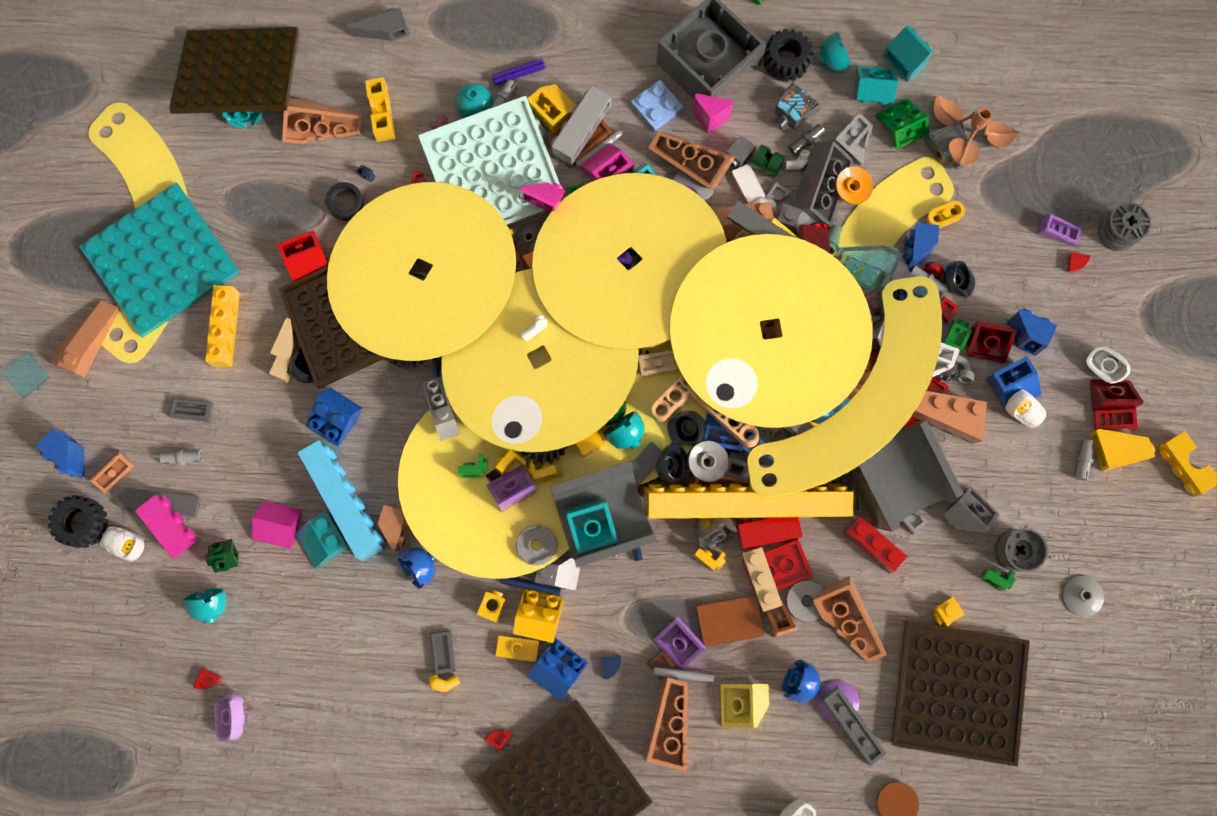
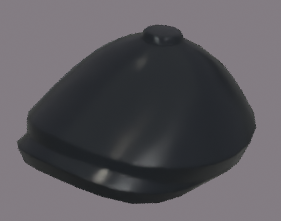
M953 261L947 265L943 275L946 285L959 296L966 298L970 296L975 288V278L967 264L962 261Z
M299 348L289 360L290 374L301 383H314L303 351Z
M682 411L669 420L667 424L670 439L678 445L693 446L699 444L706 435V423L702 416L695 411Z
M671 443L659 455L656 462V472L664 482L675 483L683 477L687 465L685 450L680 445Z

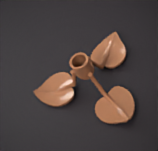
M937 95L934 101V117L943 126L971 119V126L974 130L967 141L955 138L948 145L950 156L956 163L962 166L974 164L979 157V148L974 144H970L977 130L984 128L983 134L987 135V142L998 149L1008 147L1019 134L1018 131L1006 125L990 122L992 112L988 108L982 107L976 113L972 112L971 115L963 118V111L956 103L944 99L940 95Z

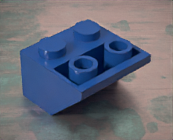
M916 222L912 229H909L908 235H905L903 247H906V253H903L902 258L904 257L909 271L926 259L937 246L939 225Z
M1019 309L1007 320L1008 326L1018 329L1014 338L1017 348L1034 356L1049 346L1057 327L1050 319L1033 315V312L1027 309Z
M1028 356L993 373L987 378L989 385L1005 411L1009 399L1022 389L1030 393L1034 398L1042 395L1038 373Z
M330 387L317 395L306 427L338 447L356 424L362 407Z
M707 413L705 421L706 435L702 442L713 441L723 448L742 451L743 444ZM732 419L729 425L735 427L740 422Z
M52 428L36 445L41 450L40 455L47 461L52 460L56 464L54 467L62 474L66 473L71 477L75 475L82 478L84 476V447L70 435Z
M556 638L538 659L528 677L561 701L589 662Z

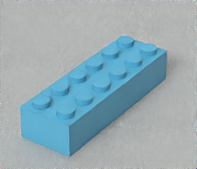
M319 440L299 451L298 454L354 556L359 560L365 561L384 550L382 544L385 541L381 534L373 529L375 523L371 516L367 515L366 512L364 513L363 509L366 507L362 500L354 495L353 492L356 489L352 482L344 477L347 473L343 466L335 461L337 455L333 448Z

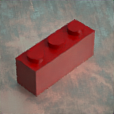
M861 516L857 517L843 533L888 573L895 572L908 557Z
M760 517L759 521L754 522L752 519H745L740 521L741 524L736 527L741 551L803 537L799 517Z

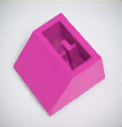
M608 144L581 164L580 167L592 181L612 175L630 173L633 171L634 163L622 149Z

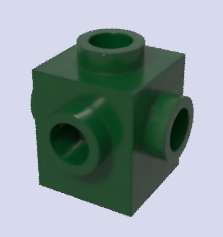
M232 539L215 542L208 546L205 560L207 565L212 567L214 573L227 571L239 565V552Z

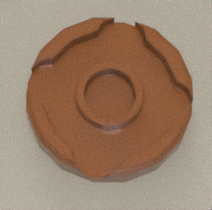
M890 782L885 784L878 793L876 807L880 816H917L919 798L909 785L902 782Z

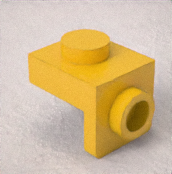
M509 450L506 455L502 454L496 461V471L503 476L515 461L526 468L528 465L525 460L526 456L521 457L520 451Z

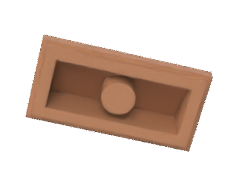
M118 450L89 478V481L105 494L134 467V464Z

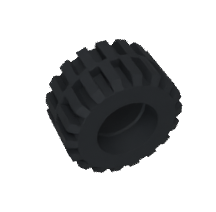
M783 29V32L777 31L768 40L763 63L766 66L765 70L771 72L770 76L772 78L776 76L778 81L784 79V82H788L791 79L793 82L796 81L797 77L800 79L807 72L813 49H811V42H808L809 38L807 36L803 37L802 32L799 31L797 33L795 29H791V31ZM790 51L796 55L797 59L785 60L778 53Z
M72 495V498L68 496L63 498L64 502L59 500L56 503L58 505L56 508L52 507L51 511L53 514L48 516V520H51L48 528L52 529L50 531L51 536H54L55 540L63 545L87 548L89 545L96 544V539L101 540V533L107 529L104 528L105 524H108V520L104 518L107 516V513L102 511L104 507L95 500ZM83 511L86 518L85 524L80 531L74 533L71 528L72 518L78 512Z

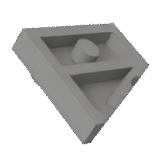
M858 113L834 140L859 166L864 162V154L868 147L869 135L872 132L873 125L862 114Z

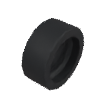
M341 182L332 186L327 192L326 205L335 218L349 221L364 207V198L358 187L352 183ZM344 192L354 194L356 204L348 211H339L335 208L334 200L339 194Z

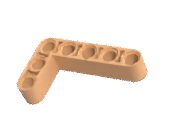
M683 375L652 406L654 418L658 422L665 423L692 398L744 446L754 447L759 441L758 430L755 426L742 422L735 427L730 426L729 422L732 419L721 413H716L712 407L700 399L690 386L685 385L686 380ZM673 394L681 395L679 400H671ZM658 409H667L664 415L657 414ZM752 432L755 437L752 440H746L744 435Z

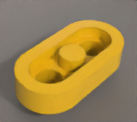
M951 201L934 208L927 216V223L939 225V228L959 221L965 213V207L958 201ZM951 210L955 211L956 215H953ZM933 218H938L939 222L934 221Z

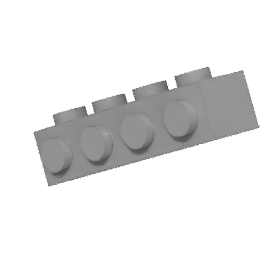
M591 86L589 91H585L579 106L576 105L573 108L569 121H565L562 125L559 136H555L552 140V154L572 165L610 108L611 96Z

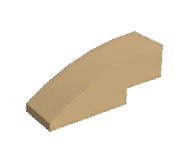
M288 318L285 319L270 352L276 359L269 372L273 378L285 383H289L291 378L289 360L297 351L296 333L291 320Z

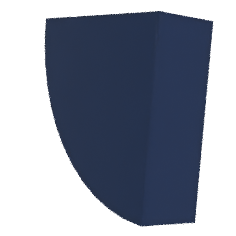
M360 165L356 170L358 175L369 182H373L375 179L373 170L364 165Z
M621 655L601 659L605 680L613 677L618 672L621 665Z

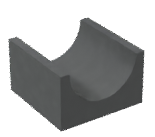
M704 0L658 41L656 63L694 100L695 94L719 97L728 84L743 70L750 66L756 70L761 66L766 43L720 0Z
M927 420L911 421L905 424L892 440L877 453L849 471L877 529L893 532L899 529L898 525L901 521L913 513L934 503L950 498H958L964 494Z
M631 461L550 487L576 568L657 542L637 490ZM605 498L618 542L578 554L565 509Z

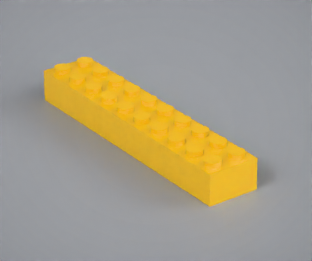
M717 483L709 484V487H702V484H689V487H681V484H669V487H661V484H649V487H643V508L648 518L853 516V491L847 489V486H842L841 483H828V486L818 485L797 493L766 498L758 495L753 490L751 483L749 487H744L739 483H731L729 487H722V484ZM769 483V487L774 486L776 483Z

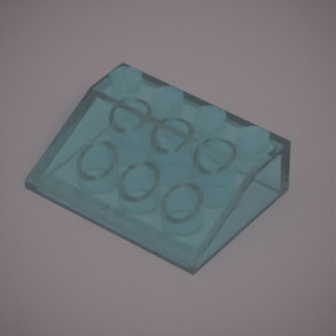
M884 245L838 247L833 257L848 269L863 293L878 298L893 277L903 253L898 252V249L895 247H886Z

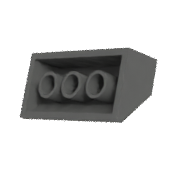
M834 141L815 142L793 207L802 209L817 223L825 224L829 228L833 224L841 200L836 190L837 177L844 169L852 167L854 162Z

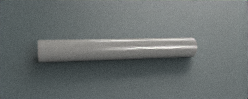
M619 129L576 161V167L578 169L581 168V164L608 144L614 143L623 136V133Z
M653 667L652 672L655 676L714 682L715 677L714 674L659 667Z

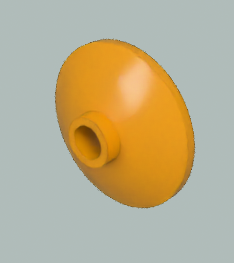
M848 167L838 175L836 190L845 202L861 204L871 196L873 181L864 169ZM850 185H853L855 187V190H852L850 188Z

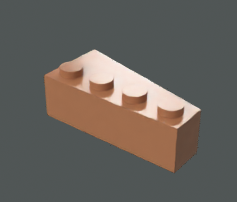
M658 131L648 147L710 190L716 189L736 157L665 131Z
M926 391L911 417L920 421L927 420L933 427L948 431L951 435L966 439L967 442L975 444L983 441L987 402Z
M663 677L643 759L647 762L687 772L688 683Z

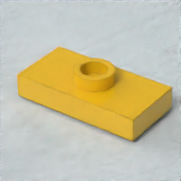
M498 636L496 656L537 662L539 641Z

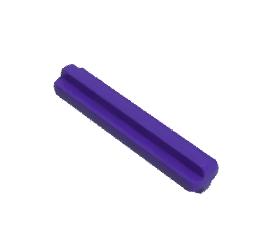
M540 58L493 74V84L499 85L505 83L507 79L514 80L545 69L544 60Z

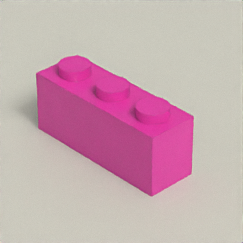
M162 494L154 495L135 510L172 559L180 557L198 542L194 531L189 527L187 528L183 523V517L173 510L171 502L166 496Z

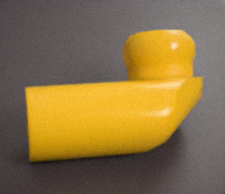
M456 674L447 680L440 679L437 675H432L428 680L430 688L440 692H447L460 684Z

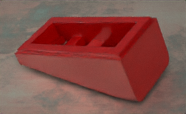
M1136 408L1094 410L1095 430L1137 429ZM1120 414L1121 424L1117 425V415ZM1125 414L1129 416V424H1125ZM1100 415H1104L1105 425H1101ZM1108 415H1112L1113 425H1109Z

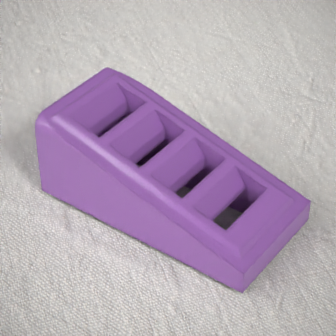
M1049 213L1041 218L1037 234L1077 246L1082 228Z

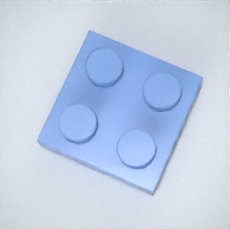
M661 80L631 101L633 108L653 131H656L684 108Z

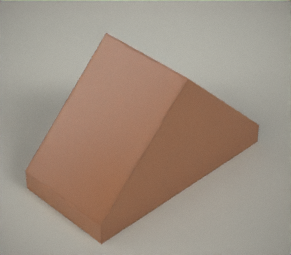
M783 600L781 601L783 606L765 611L773 637L797 630Z

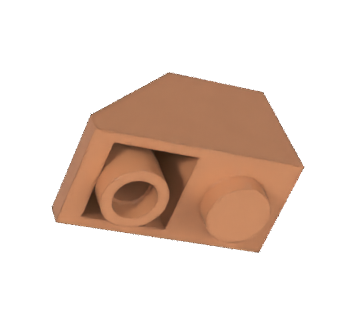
M383 505L378 526L391 549L399 552V549L403 548L406 536H403L405 528H409L402 509Z

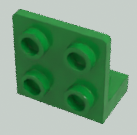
M909 99L902 100L876 113V118L891 130L893 147L897 150L930 133L928 115Z

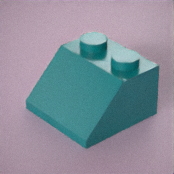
M856 66V100L862 103L877 101L879 104L884 105L889 104V102H895L898 79L894 69Z
M605 498L565 509L578 554L618 542Z
M324 511L309 520L296 533L315 568L350 548L335 519L328 511Z

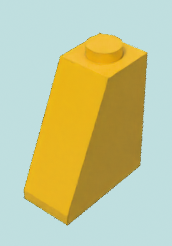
M1103 429L1089 434L1091 440L1096 442L1094 450L1101 471L1155 457L1154 445L1148 437Z

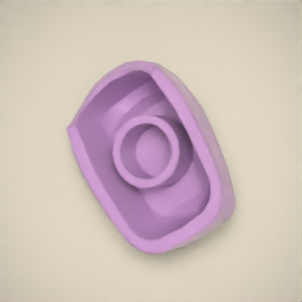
M227 694L214 705L215 730L220 741L237 739L243 732L245 718L243 710L244 699L238 694Z

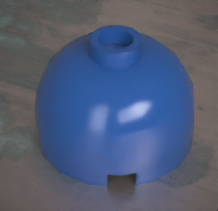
M413 547L397 555L401 569L406 577L410 576L414 579L411 583L417 589H421L432 580L435 574L434 562L436 560L429 552L426 553L421 548Z
M799 659L793 663L796 665L793 670L789 668L786 672L782 690L785 691L783 697L797 703H805L820 693V674L813 665Z

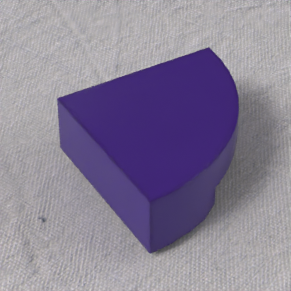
M627 250L617 257V260L623 266L631 267L632 258Z

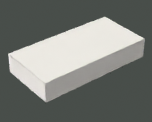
M749 164L731 172L746 204L765 197Z

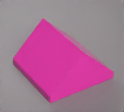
M695 94L693 115L707 134L729 121L733 100Z
M263 501L252 517V540L292 549L303 510Z

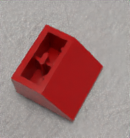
M314 230L277 244L293 282L329 265L320 239Z

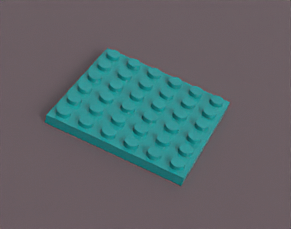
M177 182L79 246L142 338L212 292L213 285L221 286L240 273L237 266Z

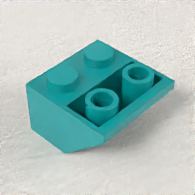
M906 25L886 47L883 56L908 82L924 70L933 51L930 45L919 37L915 29Z

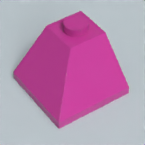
M547 182L524 186L519 190L522 200L549 213L556 211L559 203L563 201L565 196L563 187L554 182L553 184Z

